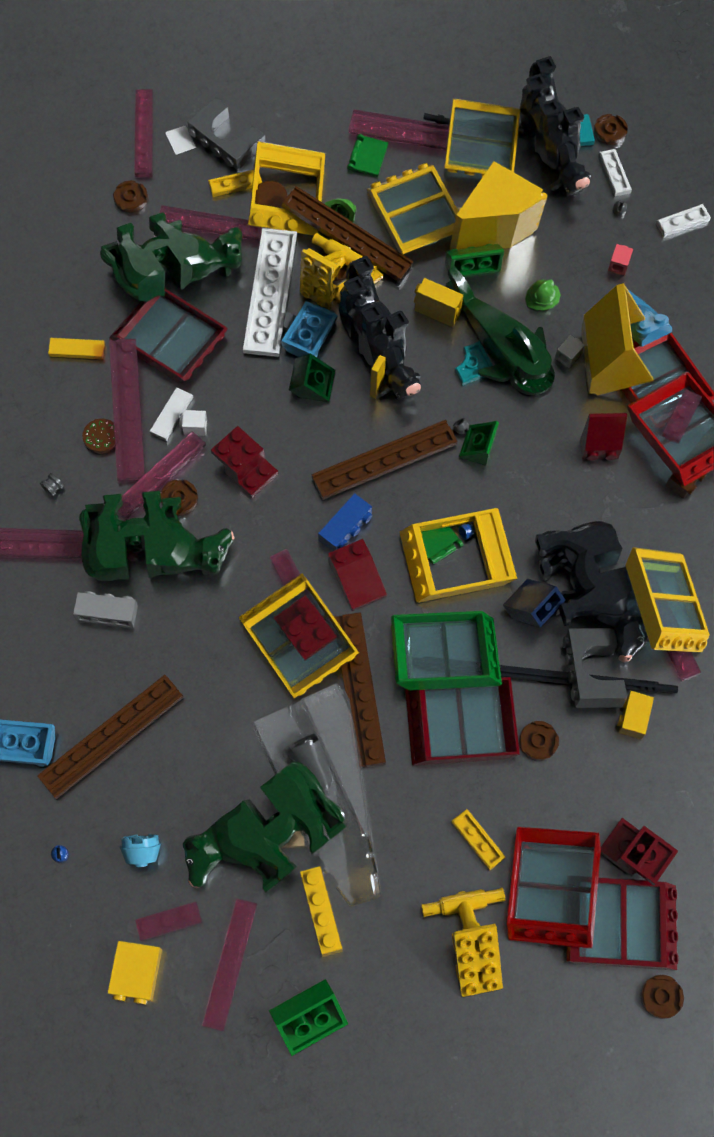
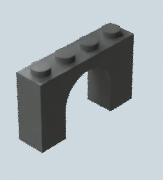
M215 97L187 121L188 132L193 138H197L204 147L211 149L217 157L225 160L228 166L239 170L255 156L257 141L265 142V135L254 126H251L240 137L233 140H223L215 136L214 131L229 118L228 106Z
M615 628L568 629L566 636L563 637V647L567 650L565 657L566 665H569L570 669L568 680L569 683H572L571 698L575 700L576 708L623 707L627 700L624 680L595 679L585 671L582 665V659L587 656L614 654L618 646Z

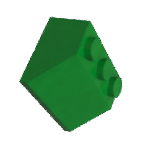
M487 244L480 247L446 251L445 263L447 272L453 266L457 268L463 277L500 272L504 249L499 244Z
M326 979L269 1010L291 1056L348 1025L336 996Z

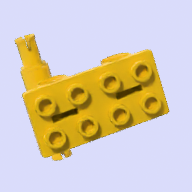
M316 233L312 238V243L323 248L324 252L328 255L322 256L310 248L301 251L300 293L305 298L315 301L319 306L330 309L331 302L339 291V287L333 284V281L344 264L348 266L349 263L363 256L354 252L346 245H342L333 239L328 240ZM374 266V269H373V271L371 272V276L374 275V273H375V271H376V269H377L376 266Z
M503 888L490 891L482 889L469 892L460 891L454 895L441 897L439 901L421 904L424 918L437 914L448 916L459 913L463 928L452 933V941L457 958L455 966L462 997L503 988L496 924L480 926L473 911L486 908L487 904L505 901Z

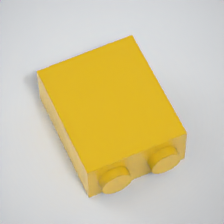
M424 278L421 284H417L414 291L416 293L414 298L415 311L450 327H454L461 314L463 294Z
M118 941L108 988V994L113 995V1000L125 1001L126 998L134 999L133 1003L146 1005L147 1001H153L162 954L160 947Z

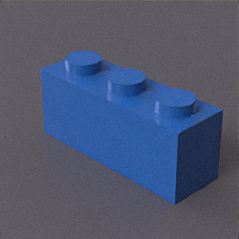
M354 493L318 533V541L331 551L348 545V540L359 533L362 524H367L372 518V506Z

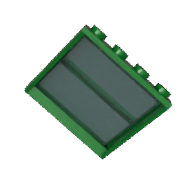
M465 611L391 616L395 680L398 685L408 690L502 685L494 618L485 612Z

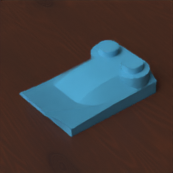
M628 290L645 317L644 321L630 324L632 338L641 347L672 332V326L669 324V318L666 315L658 314L645 301Z
M306 301L283 337L281 345L286 351L298 357L309 353L317 357L319 349L332 329L338 315L335 312Z
M0 720V761L35 764L40 767L48 766L52 758L55 742V726L53 724Z

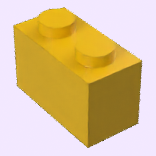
M630 691L622 707L624 708L623 715L620 714L617 721V726H620L618 733L642 740L646 735L654 697Z

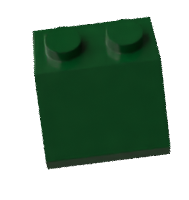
M311 353L295 358L289 391L303 399L329 402L336 370Z

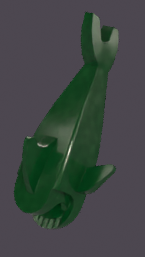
M455 266L450 268L448 276L451 281L446 283L445 287L463 294L461 309L464 310L483 347L495 364L479 369L478 374L499 382L509 381L516 390L526 395H537L547 391L554 382L555 372L551 365V355L546 349L543 328L538 327L536 332L533 333L514 318L479 300L474 296L468 282Z

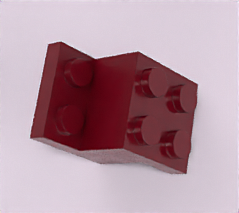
M239 426L235 427L211 449V453L224 464L226 475L251 498L278 475V470L265 459L264 449Z
M306 595L274 617L305 661L337 638L336 634Z
M624 818L620 819L601 846V854L631 877L638 873L652 885L657 883L678 853L677 849L646 826L638 830Z

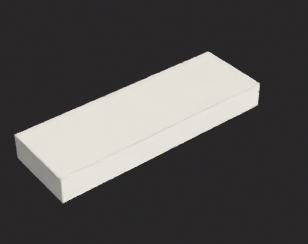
M616 149L599 152L598 156L614 197L630 194L632 189Z
M701 204L659 219L656 225L662 236L666 237L708 222L711 217L704 205Z
M176 388L151 428L150 434L167 442L180 417H182L183 411L187 409L192 401L193 395Z

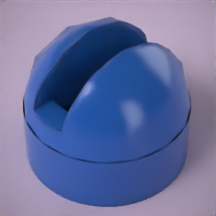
M467 523L459 526V534L462 539L467 540L473 536L475 529L471 524Z
M62 845L55 846L51 851L52 859L58 863L66 861L69 855L68 850ZM59 848L61 858H57V849Z

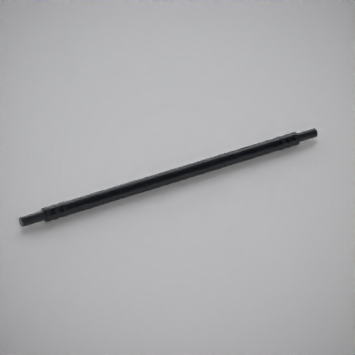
M423 657V659L412 658V666H422V669L444 671L443 659ZM449 660L451 672L483 675L482 663ZM500 665L501 677L572 684L568 680L569 672ZM590 675L598 680H624L626 690L678 693V686L659 684L657 681Z

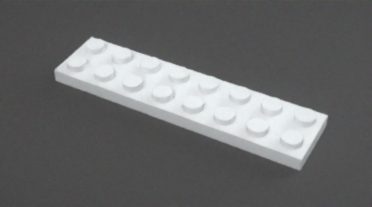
M262 228L243 353L279 357L297 231Z

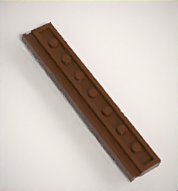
M297 186L282 202L281 207L329 238L348 246L363 257L368 256L371 263L377 269L398 282L401 281L412 266L413 261Z
M443 420L313 473L311 476L322 500L455 446L458 441L450 426H448L447 420Z
M361 612L334 616L359 652L353 660L341 665L357 768L386 764ZM335 629L339 649L346 643Z
M163 675L38 774V778L55 799L59 798L183 698L182 693L179 692L166 675Z

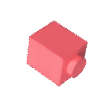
M616 244L608 271L625 276L633 249L625 245Z

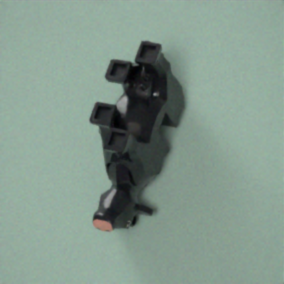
M548 56L536 60L530 68L529 78L526 79L527 85L522 89L520 120L522 126L526 129L528 138L536 135V153H539L542 161L550 169L556 170L559 173V179L550 186L551 190L563 189L566 196H571L587 188L591 178L590 173L585 171L584 165L576 163L580 149V122H583L584 115L579 107L566 110L562 103L559 102L553 78L556 65L552 57Z
M364 256L352 261L346 268V281L343 283L344 287L340 291L339 315L342 325L347 329L350 338L359 335V353L365 357L371 367H373L378 356L386 357L385 375L388 377V381L379 390V393L383 396L393 392L394 397L399 400L414 395L421 389L419 382L421 376L419 373H414L413 368L404 366L403 363L407 350L405 327L408 326L409 321L403 311L391 314L388 308L379 300L371 276L374 266L368 256Z
M603 521L583 523L568 531L554 530L537 534L535 543L540 557L546 556L549 552L555 550L548 558L540 559L539 569L543 581L549 580L552 574L560 568H565L570 572V581L574 588L571 591L561 592L565 601L554 612L555 615L560 614L564 626L569 625L572 619L578 616H587L592 620L614 626L618 643L616 657L623 663L629 662L633 655L649 642L626 567L600 573V568L617 564L623 549L612 524Z

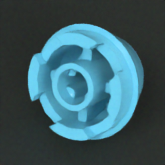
M148 834V836L129 835L121 838L122 845L119 847L126 864H135V867L148 866L147 863L157 860L161 846L157 834Z

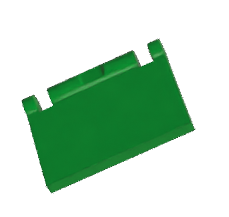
M358 134L347 169L378 177L389 142Z
M449 526L421 532L427 558L433 565L457 550L453 543L456 542L459 547L464 545Z

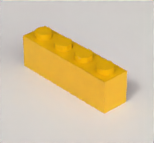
M318 866L300 871L321 956L326 957L342 952V945L321 867Z

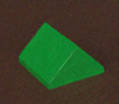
M492 421L469 425L459 457L486 466L499 422Z

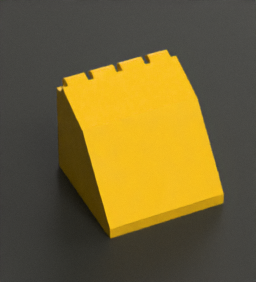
M493 161L456 215L450 250L480 247L487 244H499L503 249L513 247L538 229L548 197L547 194L542 193V188Z
M624 283L616 285L583 316L581 331L582 343L585 345L583 351L589 394L595 393L598 396L654 381L653 376L633 347L630 324L644 321L645 317Z

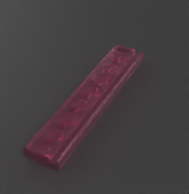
M353 109L349 125L350 134H362L373 138L443 150L447 148L448 125ZM453 127V134L481 139H485L486 132ZM452 140L451 151L482 156L484 144Z
M136 339L109 340L117 481L144 480Z
M0 528V557L82 559L81 551L84 534L82 530ZM127 551L128 561H138L139 552Z

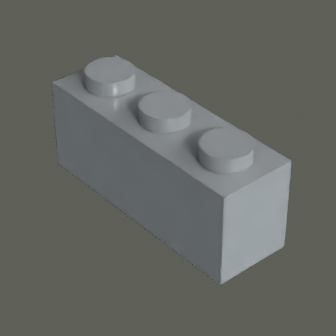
M90 591L78 592L73 615L76 621L134 628L138 605L136 600L129 596L119 598L112 594L95 595V593Z

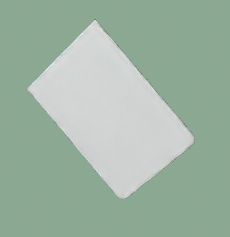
M186 126L166 132L176 155L196 148Z

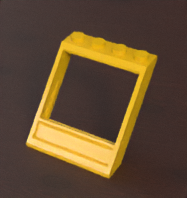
M257 141L248 225L297 231V233L308 235L318 233L317 229L284 208L255 204L256 190L258 189L259 169L264 167L316 176L315 198L322 201L325 153Z
M498 508L416 523L399 531L416 602L418 603L504 586L517 579ZM473 522L488 580L435 590L421 532Z

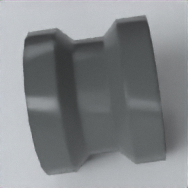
M50 473L46 480L40 482L41 487L52 497L58 489L64 487L63 483L53 473Z

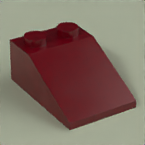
M627 413L589 414L580 438L582 459L593 461L597 459L615 460L619 458L623 447Z
M363 539L328 553V563L352 611L387 596L371 553Z

